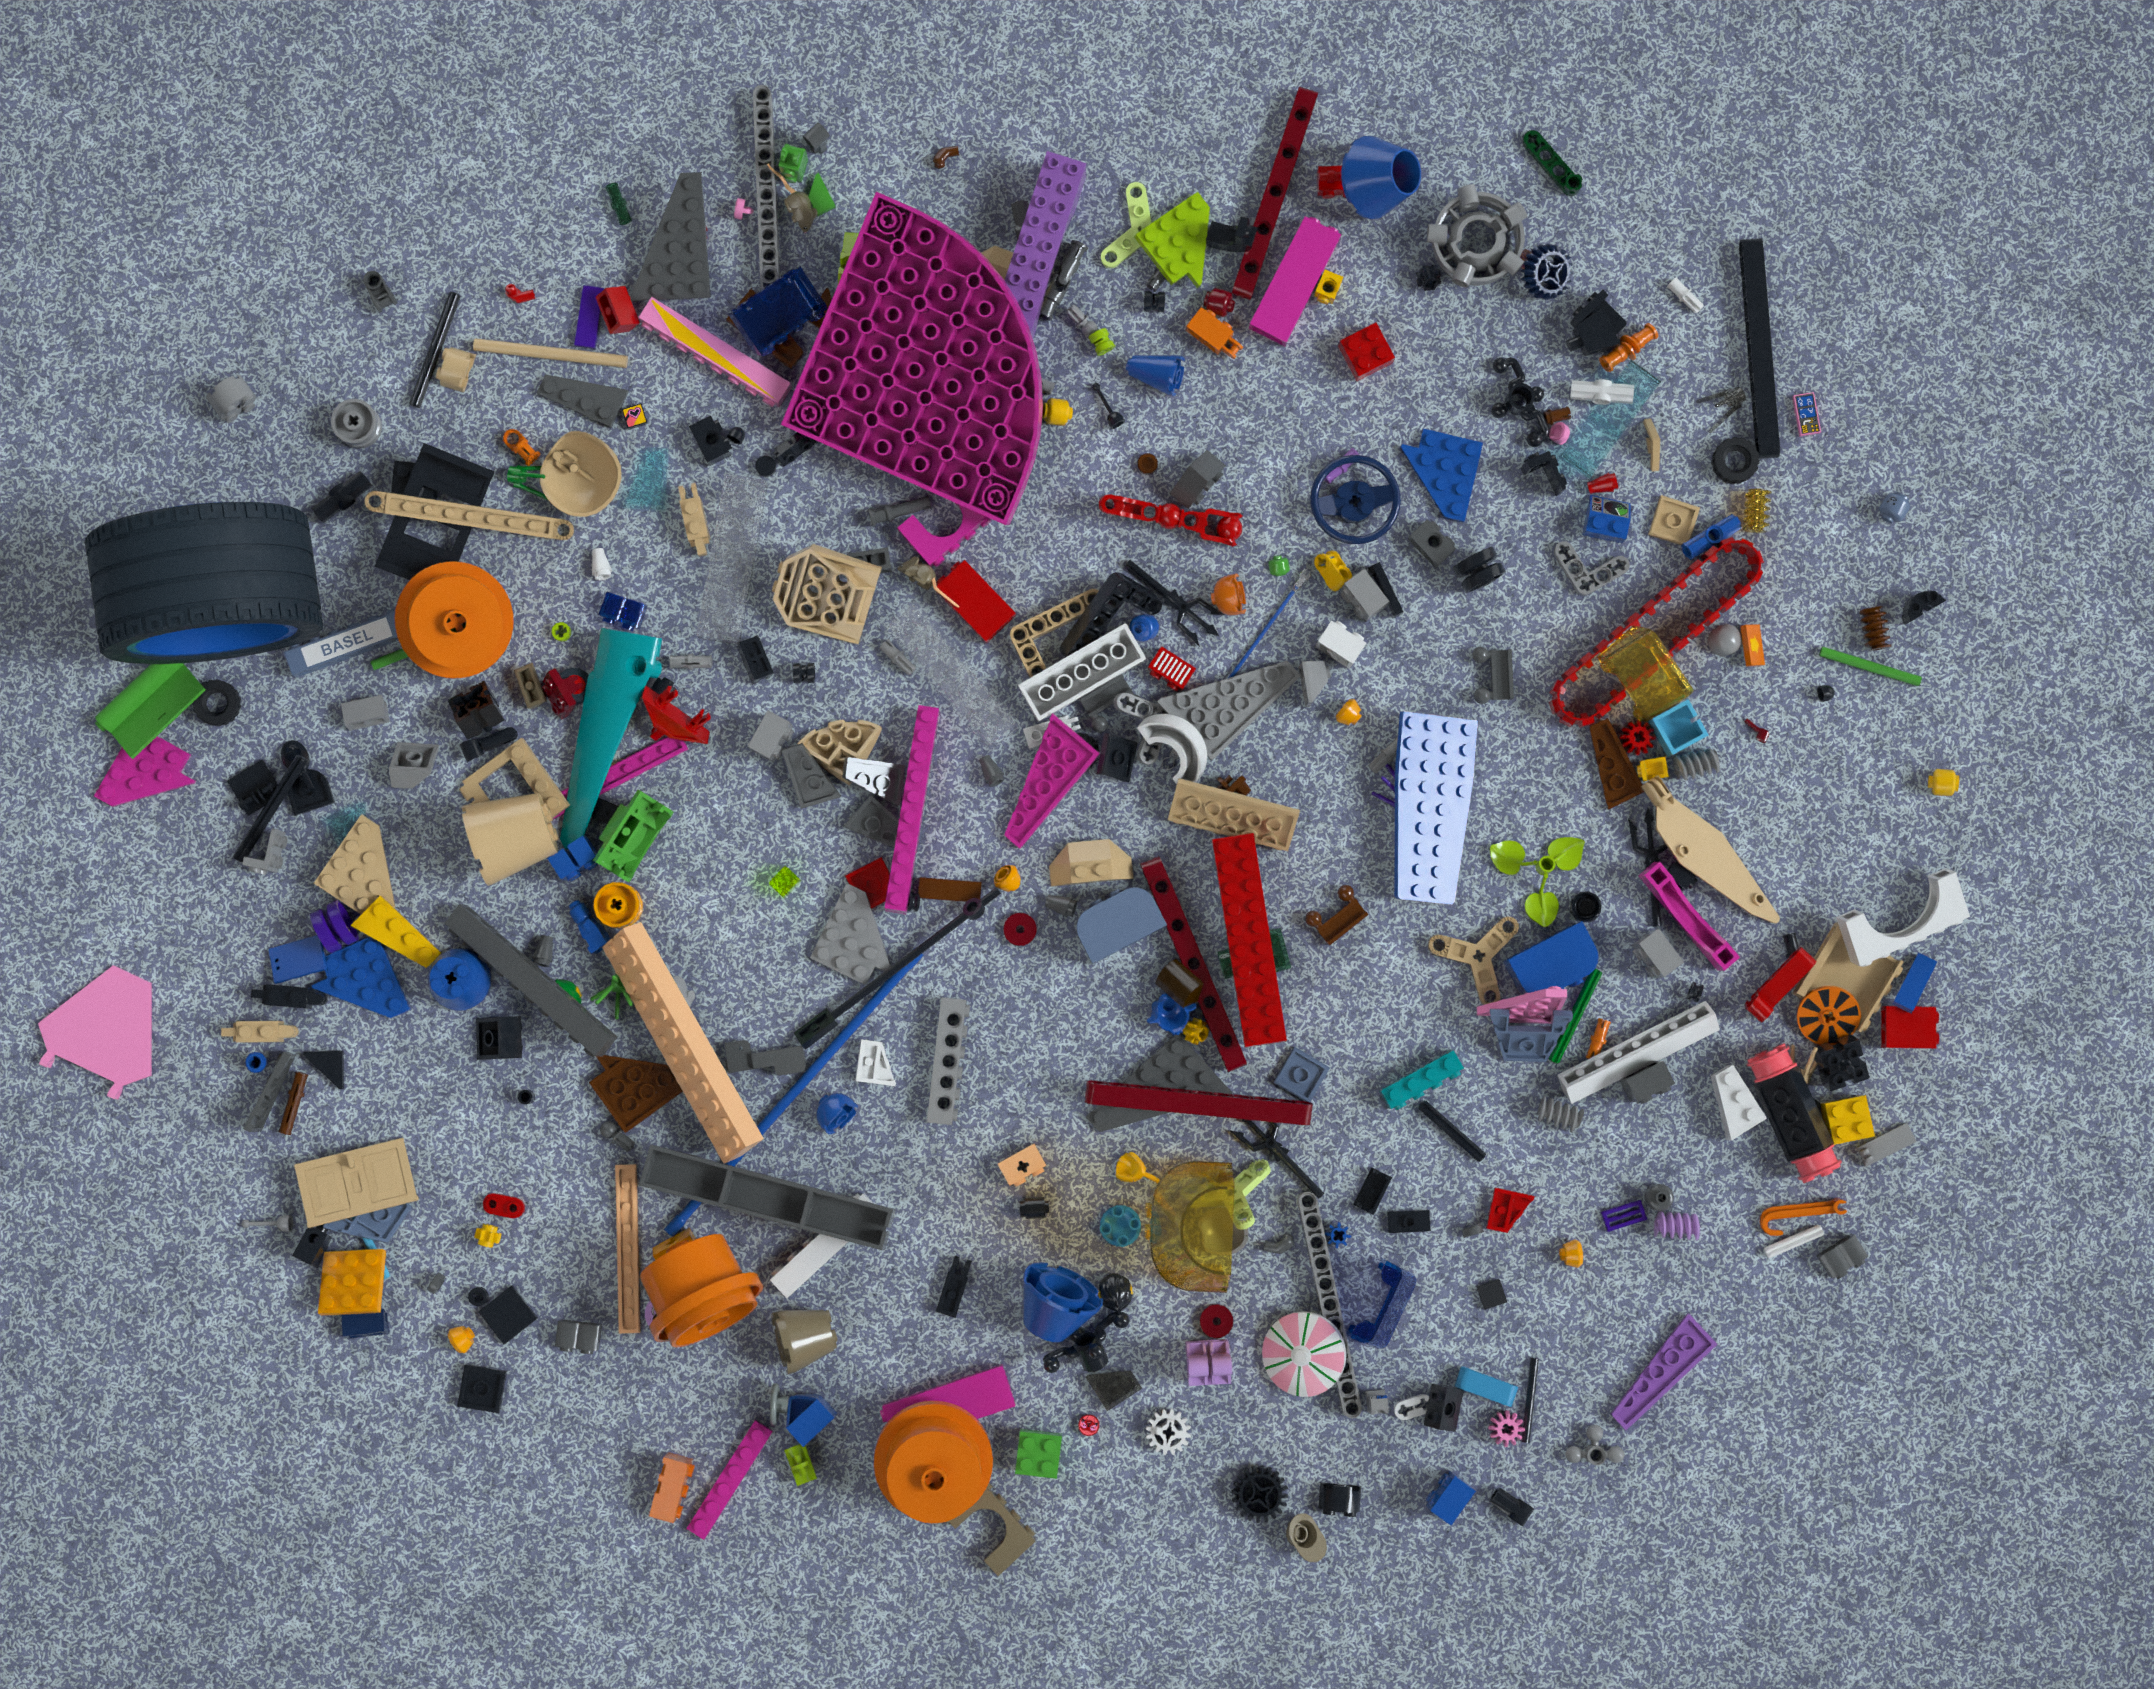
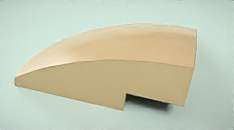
M837 720L829 722L827 727L818 731L816 729L812 730L797 744L803 743L820 767L850 785L852 782L842 778L845 757L867 760L882 727L864 720H858L857 722Z

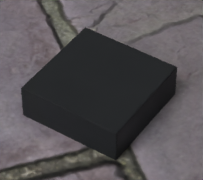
M1500 1279L1476 1286L1484 1310L1507 1303Z

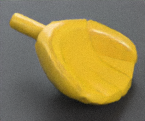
M1134 1152L1124 1153L1117 1161L1115 1176L1120 1181L1136 1182L1143 1176L1152 1181L1156 1179V1176L1145 1172L1146 1167Z

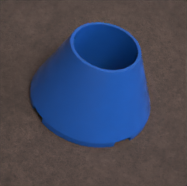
M1362 136L1350 144L1351 148L1348 153H1345L1343 158L1341 179L1348 203L1354 205L1357 209L1355 212L1366 219H1379L1416 192L1421 181V167L1418 158L1412 151L1375 136Z
M1044 1262L1030 1264L1023 1274V1323L1032 1334L1046 1341L1062 1342L1100 1311L1103 1305V1298H1099L1098 1289L1086 1278L1062 1266H1058L1056 1269L1047 1267L1048 1263Z

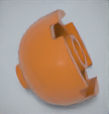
M1237 573L1220 578L1214 586V593H1211L1212 604L1217 605V608L1223 614L1230 616L1241 615L1246 612V609L1242 610V603L1246 604L1242 581L1237 582L1236 577H1239Z

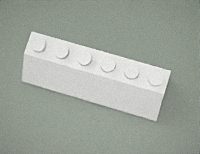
M1125 623L1019 684L1018 687L1035 718L1040 722L1052 715V713L1061 710L1146 660V657Z

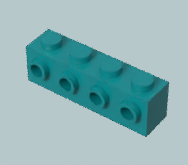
M1450 1050L1382 1088L1379 1092L1389 1109L1395 1108L1397 1111L1406 1106L1405 1101L1410 1098L1416 1100L1425 1095L1423 1091L1431 1087L1434 1090L1443 1085L1442 1080L1448 1077L1450 1080L1461 1075L1460 1070L1464 1069L1455 1051Z

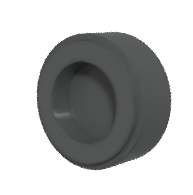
M1481 1224L1462 1229L1464 1238L1484 1232Z
M438 1272L427 1290L436 1294L446 1277Z

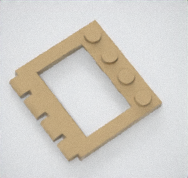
M524 738L517 740L463 780L464 786L459 789L467 802L474 798V801L470 804L490 801L479 783L512 760L533 792L540 794L543 802L550 809L553 818L570 806Z

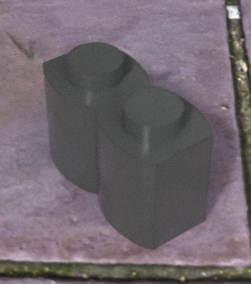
M1852 1233L1816 1255L1829 1277H1836L1837 1279L1847 1275L1849 1268L1853 1266L1857 1268L1866 1262L1864 1259L1868 1257L1859 1240Z
M561 1319L557 1324L555 1346L560 1347V1351L572 1352L573 1349H580L583 1354H593V1351L599 1350L602 1324Z

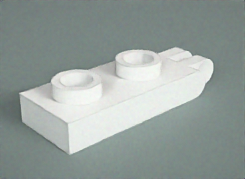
M1068 715L1060 717L1072 730L1081 729L1080 725L1073 727L1071 723L1079 721L1078 717L1069 719ZM1050 721L1023 729L1029 749L1041 745L1043 735Z

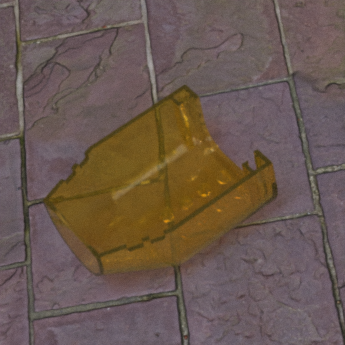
M1187 1158L1171 1163L1156 1177L1151 1188L1150 1201L1145 1203V1216L1149 1218V1224L1144 1225V1236L1148 1240L1150 1257L1161 1277L1172 1286L1181 1290L1227 1293L1228 1282H1230L1235 1188L1234 1177H1227L1233 1176V1170H1227L1232 1169V1162L1228 1160Z

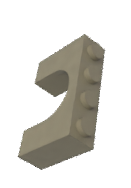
M989 1482L983 1495L972 1507L948 1522L956 1529L973 1512L980 1509L993 1510L1003 1518L1006 1525L1005 1537L984 1557L985 1563L999 1576L1036 1542L1034 1537L1036 1533L1028 1524L1024 1526L1019 1521L1021 1516L1014 1509L1009 1510L1005 1505L1007 1503L1005 1498L1000 1493L996 1495L991 1490L993 1486Z

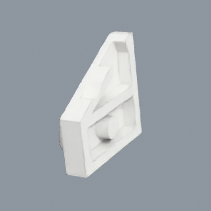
M860 1041L855 1081L896 1086L882 1042Z

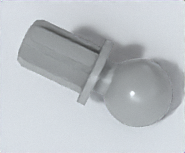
M1073 304L1067 309L1066 313L1076 323L1077 328L1082 326V333L1086 337H1089L1098 330L1097 324L1093 321H1087L1089 316L1084 315L1076 305Z

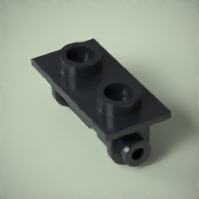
M797 432L790 437L793 441L791 445L786 440L776 447L773 453L779 459L782 466L785 467L803 452L811 449L816 444V441Z

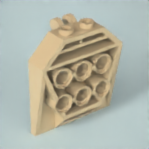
M812 544L789 555L784 562H780L777 573H780L772 587V592H774L773 601L787 625L859 644L882 567ZM815 567H821L824 574L817 573ZM839 575L846 576L847 582H842L839 579ZM810 585L815 586L818 589V593L812 592ZM833 594H839L842 601L835 600ZM805 604L810 605V606L812 607V610H813V611H812V612L807 611V610L804 608V605H805ZM827 613H833L836 616V619H830Z

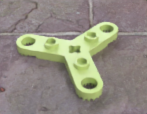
M1133 182L1126 188L1131 228L1101 253V262L1106 268L1117 267L1140 249L1141 246L1134 236L1139 232V228L1144 229L1151 224L1146 188L1139 182ZM1133 188H1138L1141 190L1142 195L1134 198L1131 196L1130 191ZM1112 252L1116 254V261L1113 263L1107 262L1105 259L1107 253Z
M1255 1160V1162L1249 1165V1168L1244 1169L1228 1185L1187 1189V1192L1184 1191V1194H1182L1183 1202L1189 1208L1226 1206L1235 1227L1240 1230L1247 1229L1254 1224L1255 1218L1245 1197L1270 1174L1271 1168L1267 1160Z

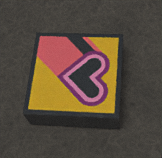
M642 403L622 409L628 430L648 424Z

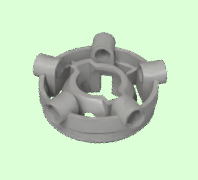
M1474 184L1458 188L1459 196L1450 201L1438 215L1435 224H1428L1427 242L1432 243L1434 256L1439 266L1452 278L1453 283L1461 287L1490 284L1508 273L1514 276L1525 262L1520 258L1525 241L1522 220L1527 218L1524 207L1520 202L1511 206L1506 200L1497 195L1477 192ZM1478 205H1482L1496 210L1500 213V216L1497 214L1493 217L1484 212H1472L1459 217L1455 210L1458 209L1459 213L1477 209ZM1448 215L1455 221L1449 229V239H1447V225H1441ZM1476 220L1485 221V225L1489 228L1492 227L1494 232H1496V242L1488 252L1478 254L1468 250L1462 254L1457 248V244L1462 241V231L1468 223L1475 222ZM1507 231L1508 233L1513 231L1515 250L1514 252L1510 250L1496 268L1499 273L1495 275L1492 267L1499 262L1504 254L1505 234ZM1446 244L1449 255L1443 258L1439 249H1443ZM1452 260L1457 265L1456 269L1454 270L1447 262ZM1486 270L1489 277L1483 278L1473 277L1475 272Z

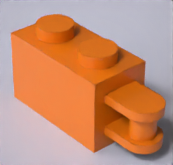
M1201 307L1187 324L1186 332L1217 355L1223 351L1229 357L1235 359V354L1242 350L1243 346L1232 338L1234 333L1232 326L1226 321L1221 322L1215 318L1216 314L1213 311L1205 310ZM1228 342L1232 344L1230 349L1225 347Z

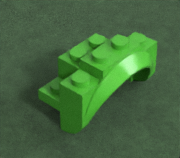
M637 790L627 807L623 804L619 805L598 838L604 843L593 861L630 883L647 850L666 822L672 817L674 811L642 791Z

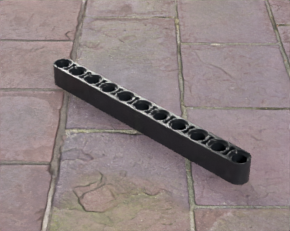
M1762 238L1741 239L1739 241V256L1755 447L1757 452H1759V459L1779 458L1780 440Z

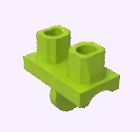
M801 1444L784 1450L797 1486L817 1479L806 1445L803 1447Z

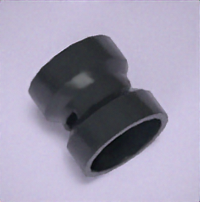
M1145 291L1144 312L1156 310L1157 312L1164 313L1165 292L1154 294L1151 291Z
M793 663V682L801 683L802 681H807L808 683H815V663H807L806 665Z

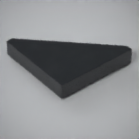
M344 1051L303 1052V1055L337 1088L344 1089Z

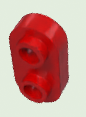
M491 1193L483 1200V1208L489 1214L514 1219L522 1216L525 1212L523 1200L517 1197ZM491 1200H495V1201H496V1207H495V1208H492V1207L490 1206V1201H491ZM512 1204H515L517 1206V1210L515 1212H512L510 1210V1206Z

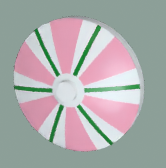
M1299 1311L1282 1317L1271 1326L1263 1342L1262 1358L1267 1374L1280 1389L1291 1395L1311 1397L1327 1391L1341 1377L1346 1363V1348L1340 1332L1328 1319L1313 1312Z

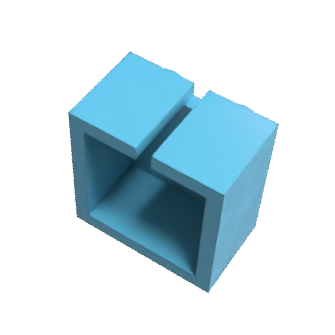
M1689 699L1648 721L1650 727L1654 729L1653 732L1667 757L1709 735L1700 719L1691 723L1690 719L1697 716V713Z

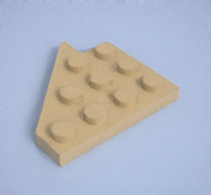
M363 814L360 815L314 882V884L360 914L380 895L396 908L380 826Z

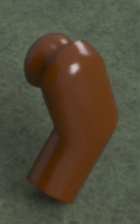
M958 145L939 149L933 157L935 168H944V161L948 157L959 156Z

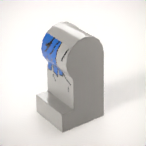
M1385 1389L1365 1391L1367 1412L1369 1414L1389 1413Z

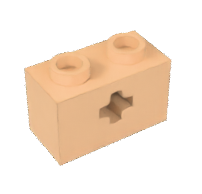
M1034 1143L999 1162L998 1166L1009 1186L1014 1184L1017 1187L1026 1182L1025 1177L1030 1174L1035 1177L1044 1172L1043 1167L1046 1166V1163ZM1019 1161L1023 1163L1028 1162L1029 1165L1026 1167V1172L1023 1170L1018 1171Z

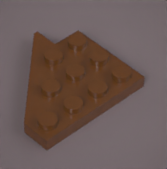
M608 1055L596 1056L605 1068V1071L589 1082L624 1133L629 1132L683 1092L670 1067L666 1064Z

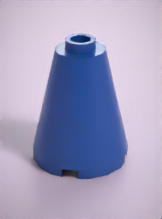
M1133 355L1127 361L1126 370L1130 376L1169 396H1176L1174 390L1179 389L1181 386L1185 368L1181 366V361H1185V358L1180 355Z

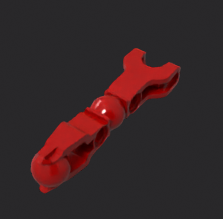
M1112 494L1102 496L1098 502L1099 509L1103 513L1141 521H1154V523H1158L1165 529L1181 528L1182 526L1184 529L1199 533V537L1203 540L1223 543L1232 547L1237 545L1235 540L1241 536L1243 531L1242 523L1239 520L1243 515L1240 513L1207 508L1203 512H1184V509H1180L1172 503L1156 506L1150 502ZM1108 499L1114 502L1112 509H1107L1105 505ZM1148 506L1152 507L1155 511L1152 518H1147L1144 515V509ZM1188 514L1195 518L1192 526H1187L1184 523V518ZM1209 514L1222 517L1217 524L1219 537L1205 534Z

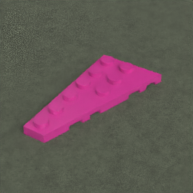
M1054 713L1050 717L1043 740L1035 755L1017 806L1004 834L1019 849L1024 846L1100 755L1096 749Z

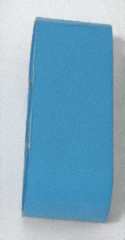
M1463 1366L1460 1368L1454 1385L1457 1388L1512 1407L1518 1390V1386Z

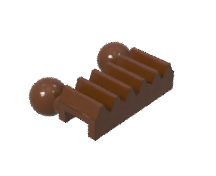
M1342 885L1338 889V897L1349 904L1324 924L1321 922L1322 917L1318 911H1309L1305 916L1306 923L1311 927H1315L1329 946L1369 915L1358 903V900L1354 897V890L1349 885Z

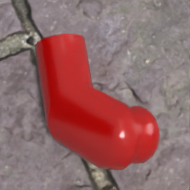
M508 284L505 287L506 296L516 303L536 299L533 289L522 292L514 284Z

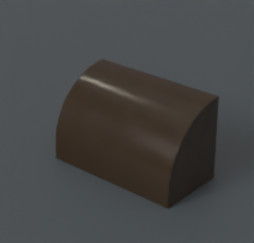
M1177 959L1169 962L1161 970L1155 982L1158 987L1182 1008L1198 1002L1204 984Z

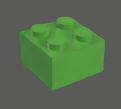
M1020 1429L1015 1474L1057 1479L1062 1433Z

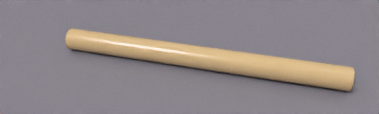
M477 338L473 342V350L622 368H627L628 356Z

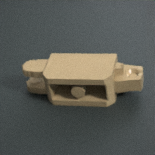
M691 483L693 498L686 499L685 488L678 486L681 498L679 502L688 541L691 547L696 546L699 557L706 556L705 544H709L711 539L703 503L698 494L696 483Z

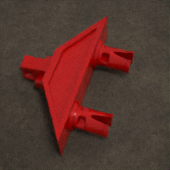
M645 686L642 699L653 723L652 726H654L651 729L650 738L657 741L663 735H666L671 739L708 744L710 732L703 725L711 719L709 712L703 716L704 709H702L691 718L670 703L678 696L676 689L670 692L672 686H668L660 695L648 686Z

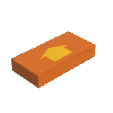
M1760 624L1740 626L1746 667L1765 665Z

